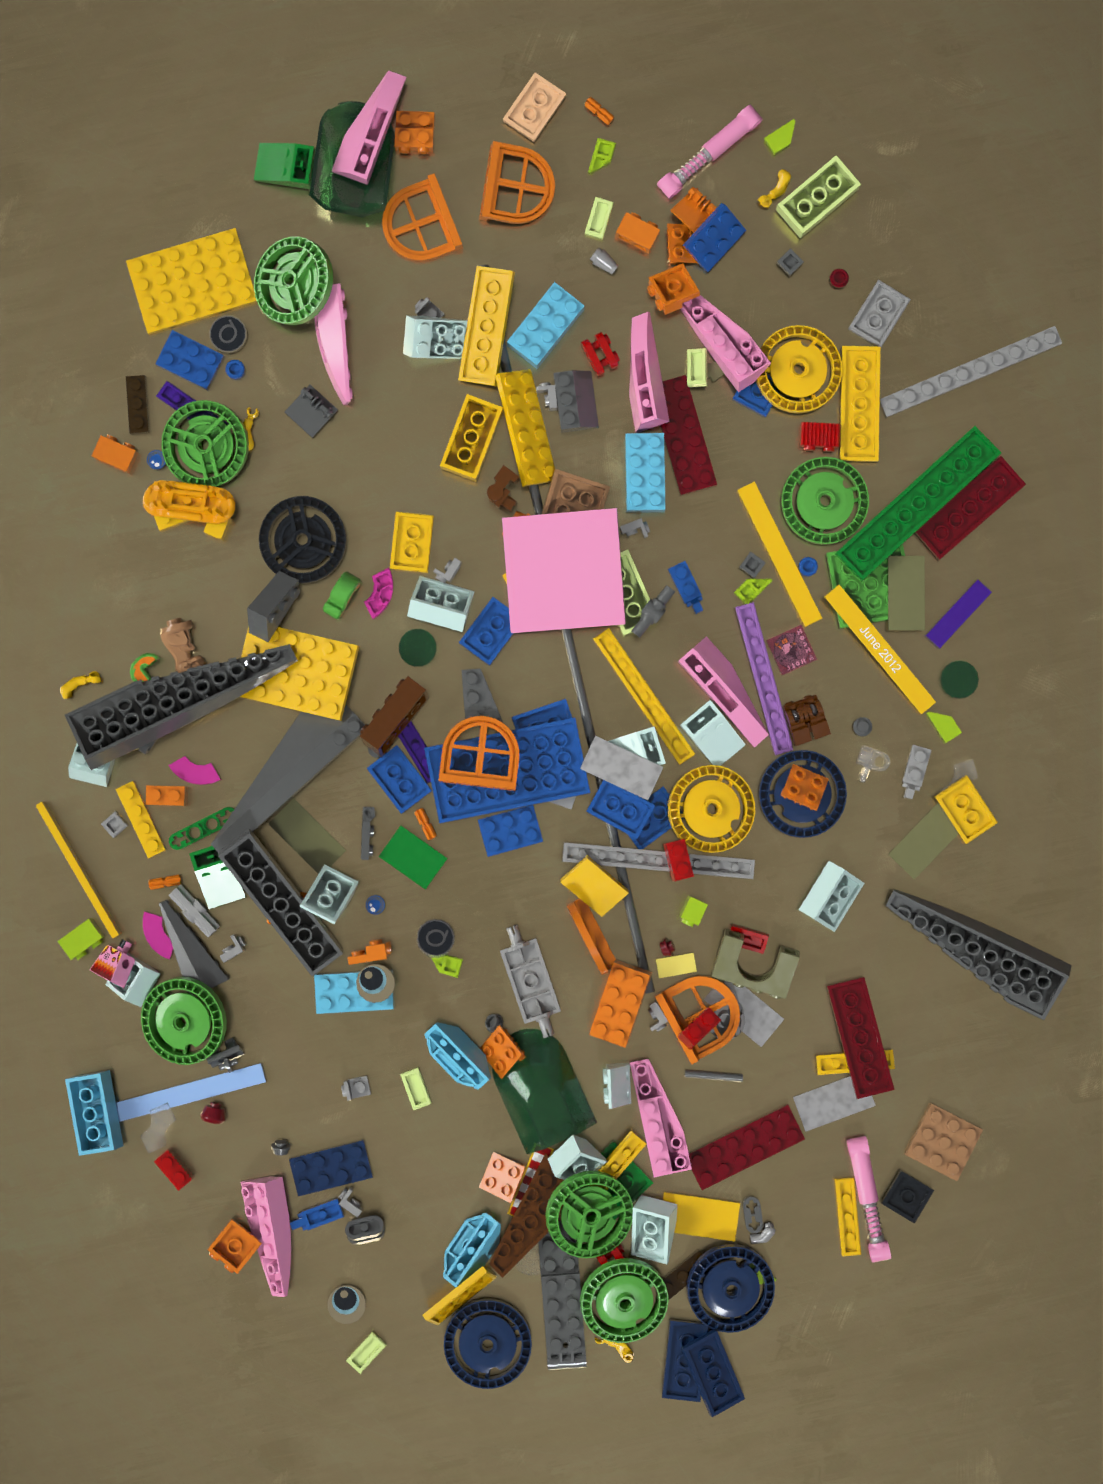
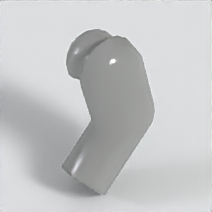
M770 1222L765 1223L762 1233L751 1234V1244L768 1242L775 1234L774 1224Z

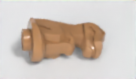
M180 617L167 621L168 627L160 629V637L175 660V670L181 673L189 668L205 665L206 662L201 655L191 657L190 654L191 651L196 649L195 645L192 644L189 631L193 627L192 620L182 622Z

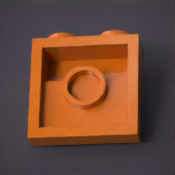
M396 111L395 150L403 154L410 153V151H418L419 154L433 152L435 113Z
M683 263L648 277V293L651 297L655 296L657 309L659 311L663 310L665 315L683 308L682 303L700 296L699 289Z
M382 939L371 940L370 944L365 946L366 953L364 949L351 952L352 955L347 957L348 965L389 958V954L392 953L391 942H382Z
M232 1218L207 1250L214 1260H221L229 1272L238 1274L262 1242Z

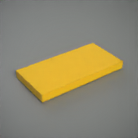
M671 1192L663 1193V1201L677 1204V1221L674 1233L735 1241L740 1202Z
M482 1266L422 1316L426 1321L439 1325L496 1279L497 1276L492 1270Z

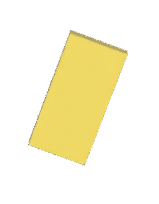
M694 953L656 959L659 978L697 972Z

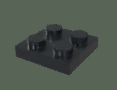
M900 1170L882 1199L881 1204L915 1224L934 1190Z

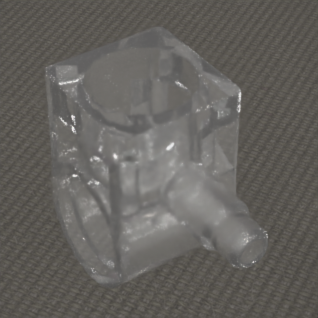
M863 745L855 763L863 766L859 780L864 783L866 778H868L870 770L880 772L888 769L890 766L889 756L884 752ZM878 756L884 759L882 767H877L875 764V759Z

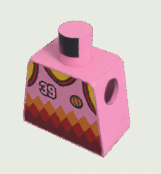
M121 939L117 949L107 945L90 968V971L124 988L135 962L134 958L127 955L132 944Z

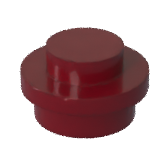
M835 269L830 275V283L836 288L846 286L849 281V275L843 269Z
M667 938L663 939L660 942L661 951L665 957H672L675 951L674 943Z

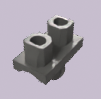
M234 1038L224 1042L227 1050L220 1052L218 1048L215 1053L206 1058L212 1068L218 1066L220 1071L227 1068L229 1073L233 1072L232 1066L238 1064L237 1058L245 1055L243 1049Z

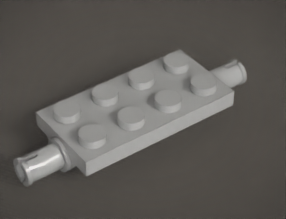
M514 925L515 934H513L511 927L506 928L512 945L509 948L500 950L524 1024L532 1021L538 1022L543 1038L548 1037L546 1029H548L550 1036L555 1034L549 1019L550 1015L561 1012L537 939L523 941L518 925Z

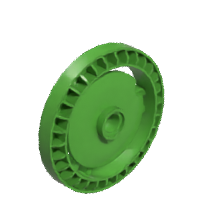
M303 237L283 238L270 246L261 257L254 277V292L259 307L270 319L286 325L303 324L318 315L327 303L333 285V270L328 255L317 243ZM302 249V251H301L300 253H299V252H293V253L286 254L287 252H289V251H291V250ZM276 262H278L279 265L277 266L276 270H274L273 267L276 264ZM270 294L273 300L276 302V304H278L280 307L284 309L291 310V313H282L281 311H279L272 302Z
M200 400L190 402L172 414L164 427L161 446L165 463L179 480L185 483L218 487L231 481L242 470L248 455L249 440L245 425L232 409L219 402ZM199 411H212L220 415L219 418L207 415L197 416L188 421L189 428L187 430L179 428L180 424L188 416ZM224 420L229 423L228 426L223 422ZM233 429L236 438L235 455L231 464L220 474L219 470L229 462L233 454L234 440L230 431ZM176 432L179 433L178 440L175 439ZM204 439H206L209 443L207 449H203L202 447V441ZM174 444H177L178 453L185 465L196 472L203 473L204 478L189 473L180 464L175 453ZM214 472L215 476L209 478L208 473Z
M818 457L802 463L788 477L782 491L781 507L787 524L799 537L814 544L829 545L844 541L860 528L868 512L869 493L863 477L852 465L833 457ZM822 468L833 469L844 474L854 487L845 488L843 486L844 478L835 473L819 472L811 475L809 472ZM803 475L807 477L804 482L800 480ZM796 483L800 486L796 498L797 509L803 520L809 524L808 528L798 520L793 510L792 495ZM854 491H856L858 498H854ZM822 496L828 497L830 504L827 506L822 505L820 498ZM858 502L854 519L847 527L835 533L823 534L824 529H833L843 524L850 516L854 503ZM812 528H818L819 532L812 531Z
M176 977L160 983L148 994L141 1011V1025L145 1039L159 1056L172 1063L180 1065L199 1063L215 1053L225 1037L227 1019L223 1004L218 995L209 986L197 979ZM175 989L186 990L200 997L203 1000V1002L194 995L188 993H175L170 995L167 991ZM156 1006H157L158 1009H157V1012H156V1021H155V1010H156ZM181 1017L185 1019L186 1024L182 1022ZM212 1020V1034L206 1046L199 1051L189 1052L190 1044L197 1047L205 1041L210 1032Z
M583 1171L568 1177L553 1191L546 1207V1226L556 1245L569 1255L579 1258L599 1257L615 1249L627 1236L632 1224L633 1203L626 1188L615 1177L601 1171ZM596 1184L606 1186L612 1189L617 1194V1196L613 1197L607 1190L601 1187L586 1185ZM560 1209L562 1226L570 1237L577 1240L576 1243L571 1242L561 1234L558 1223ZM589 1212H593L590 1217H586ZM620 1213V1217H619L618 1223L616 1224L615 1228L612 1230V1228L614 1227V1225H615V1223H616V1220L613 1219L612 1217H613L614 1215H617V1214ZM604 1236H606L604 1239H602V1240H600V1241L594 1243V1241H597V1240L603 1238Z
M632 1258L612 1260L595 1269L585 1281L580 1296V1308L589 1329L600 1338L615 1343L637 1341L652 1333L664 1319L669 1302L667 1288L659 1272L648 1263ZM622 1273H633V1274H638V1276L631 1275V1274H622ZM655 1286L657 1297L656 1303L652 1310L653 1294L651 1288ZM592 1300H596L598 1315L608 1325L600 1322L593 1314ZM644 1318L642 1322L636 1324V1321L638 1319Z

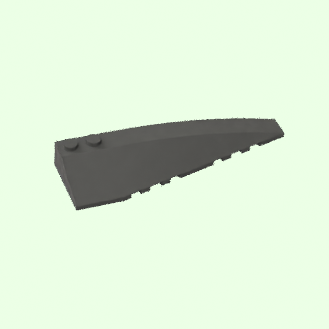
M346 704L342 721L300 712L211 843L213 848L218 852L249 828L252 832L258 829L360 737V731L365 724Z
M896 889L893 890L886 903L890 910L904 921L914 925V929L924 933L933 944H938L943 948L942 951L966 970L972 971L980 981L986 982L990 989L995 993L1001 994L1009 1004L1042 1020H1045L1070 976L1072 965L1000 930L943 906Z

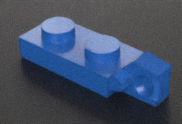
M686 561L669 568L668 571L684 604L687 607L692 605L695 614L702 612L703 608L700 604V601L703 600L702 594Z
M333 1199L298 1213L299 1218L290 1221L292 1230L302 1227L303 1231L311 1230L343 1218L344 1213L341 1205H339V1199Z

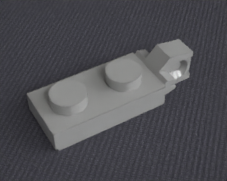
M912 745L902 779V787H906L905 798L913 799L915 790H920L931 754L930 749Z

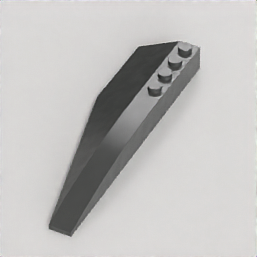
M290 644L268 649L260 654H247V657L239 659L236 657L230 658L227 662L223 663L218 661L189 668L181 673L176 671L164 677H151V680L135 681L65 714V718L89 768L93 770L215 711L298 661Z

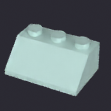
M419 576L410 600L407 616L463 632L475 591Z
M828 861L799 910L835 932L865 883L843 868Z

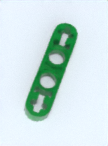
M223 808L172 834L169 838L170 847L174 850H180L221 830L223 825H221V820L217 815L220 814V817H224L227 815V810L233 812L235 808ZM211 818L215 819L218 823L217 827L213 830L207 827V822ZM193 827H197L200 830L198 838H193L190 835V830ZM186 831V836L190 842L187 843V839L180 842V847L178 844L174 845L175 836L182 838L185 836L183 832Z

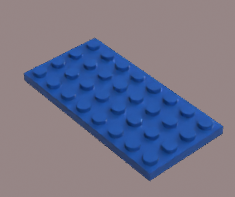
M575 717L511 730L519 747L516 791L439 782L443 744L424 748L439 823L590 793L586 771L580 769L584 759ZM500 733L486 736L485 748L509 751L508 744ZM479 737L456 741L454 744L478 747ZM453 748L450 770L475 773L478 751ZM484 752L482 773L508 776L510 755Z

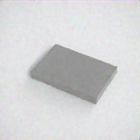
M878 280L848 330L874 346L882 347L911 299Z

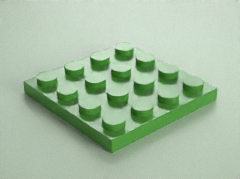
M903 545L891 556H905ZM837 551L826 553L832 589L840 584L871 623L888 620V558L861 582L835 555ZM837 613L839 629L848 627Z

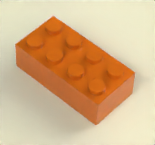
M616 959L613 962L589 1035L626 1048L653 972Z

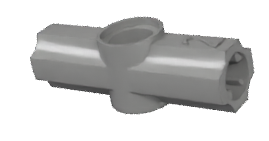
M182 884L169 894L171 899L182 909L184 916L193 924L195 923L207 937L211 936L220 927L219 923L207 912V908L201 901L194 898Z

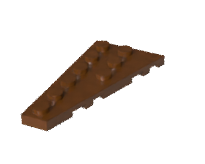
M546 1153L489 1263L502 1278L549 1232L546 1226V1207L553 1191L564 1180L555 1177ZM561 1209L559 1212L558 1222L561 1221Z

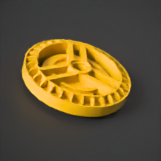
M788 326L773 333L760 348L768 360L771 361V364L757 378L756 383L765 399L778 409L789 413H808L826 404L837 391L842 377L841 357L832 340L821 331L808 326ZM797 337L812 341L808 347L803 346L801 340L788 342L782 345L773 356H768L771 349L783 340ZM815 344H817V345H818L819 347H821L822 349L819 350V349L815 346ZM823 352H825L830 363V379L824 392L816 397L815 392L821 388L827 376V363ZM794 366H801L803 369V373H796L794 371ZM766 372L770 373L774 385L782 393L790 397L799 398L800 402L792 401L779 395L771 386ZM810 396L811 400L805 401L804 397Z
M707 765L690 770L676 782L669 796L668 818L674 833L679 839H685L687 846L697 851L716 853L733 848L747 836L754 822L755 801L749 785L740 775L726 767ZM703 776L718 777L717 781L707 780L696 784L690 789L684 802H680L683 792L694 780ZM725 779L729 782L728 784H725L722 782V780ZM732 785L738 791L743 804L742 820L735 832L731 827V822L734 819H739L740 802L736 793L731 788ZM709 804L715 806L714 814L708 812L707 807ZM680 806H683V814H680ZM681 818H685L688 826L698 835L708 838L718 837L720 842L711 843L697 839L688 832ZM729 832L730 837L725 839L723 835Z

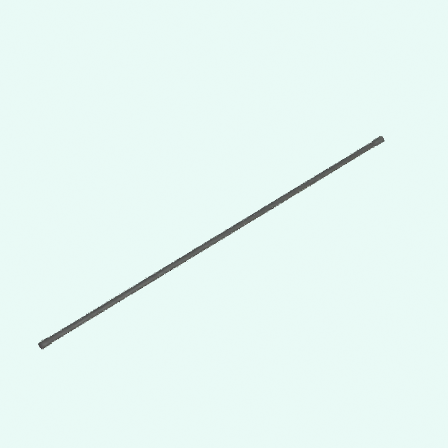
M505 338L500 361L503 373L512 372ZM538 484L531 485L529 490L535 515H541L543 504ZM561 629L588 748H590L596 735L572 630ZM595 776L599 789L603 779ZM606 823L611 847L621 848L617 828ZM616 867L619 882L629 890V894L623 898L638 966L649 971L625 867ZM652 976L645 994L655 992Z

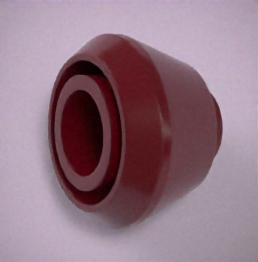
M210 1102V1104L204 1107L200 1117L205 1122L223 1124L226 1121L225 1108L221 1107V1103Z

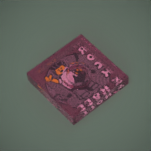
M802 625L766 640L781 675L817 660Z

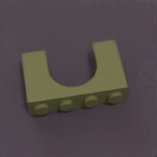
M725 929L712 969V977L721 982H731L736 987L751 988L756 993L764 992L770 994L771 997L776 999H786L800 958V951L781 945L773 968L765 974L752 975L744 971L738 962L744 942V934Z

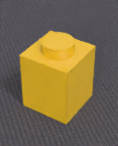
M230 518L220 524L206 523L203 532L224 541L232 519Z

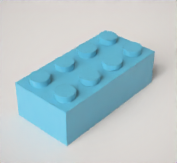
M554 282L509 338L507 346L538 369L582 314L585 306Z
M664 433L625 434L626 513L665 512Z
M361 971L315 974L316 1014L391 1010L395 1008L394 990L388 999L373 1003L361 997L357 990L356 980Z
M110 1070L65 1079L79 1156L111 1151L123 1147Z

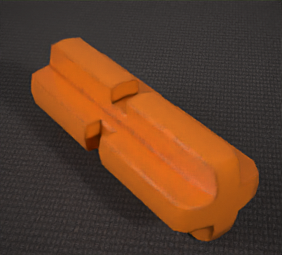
M589 97L586 100L585 106L591 112L597 114V117L604 123L609 125L613 121L614 115L604 107L602 108V105L595 99Z
M423 808L416 810L414 814L419 824L422 825L426 838L428 840L435 838L437 834L432 824L429 823L425 810Z
M180 875L167 876L165 878L150 879L148 884L151 890L159 889L165 886L182 884V878Z

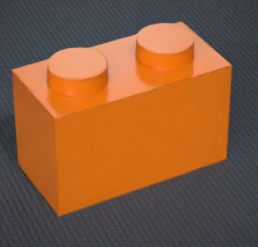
M626 212L616 231L615 237L649 254L660 234V229H658V225L651 221L647 223L641 220V216L638 214Z
M108 434L106 437L100 435L92 457L130 474L139 454L134 450L135 446L126 442L122 445L117 442V438Z
M146 785L145 805L187 806L188 787Z

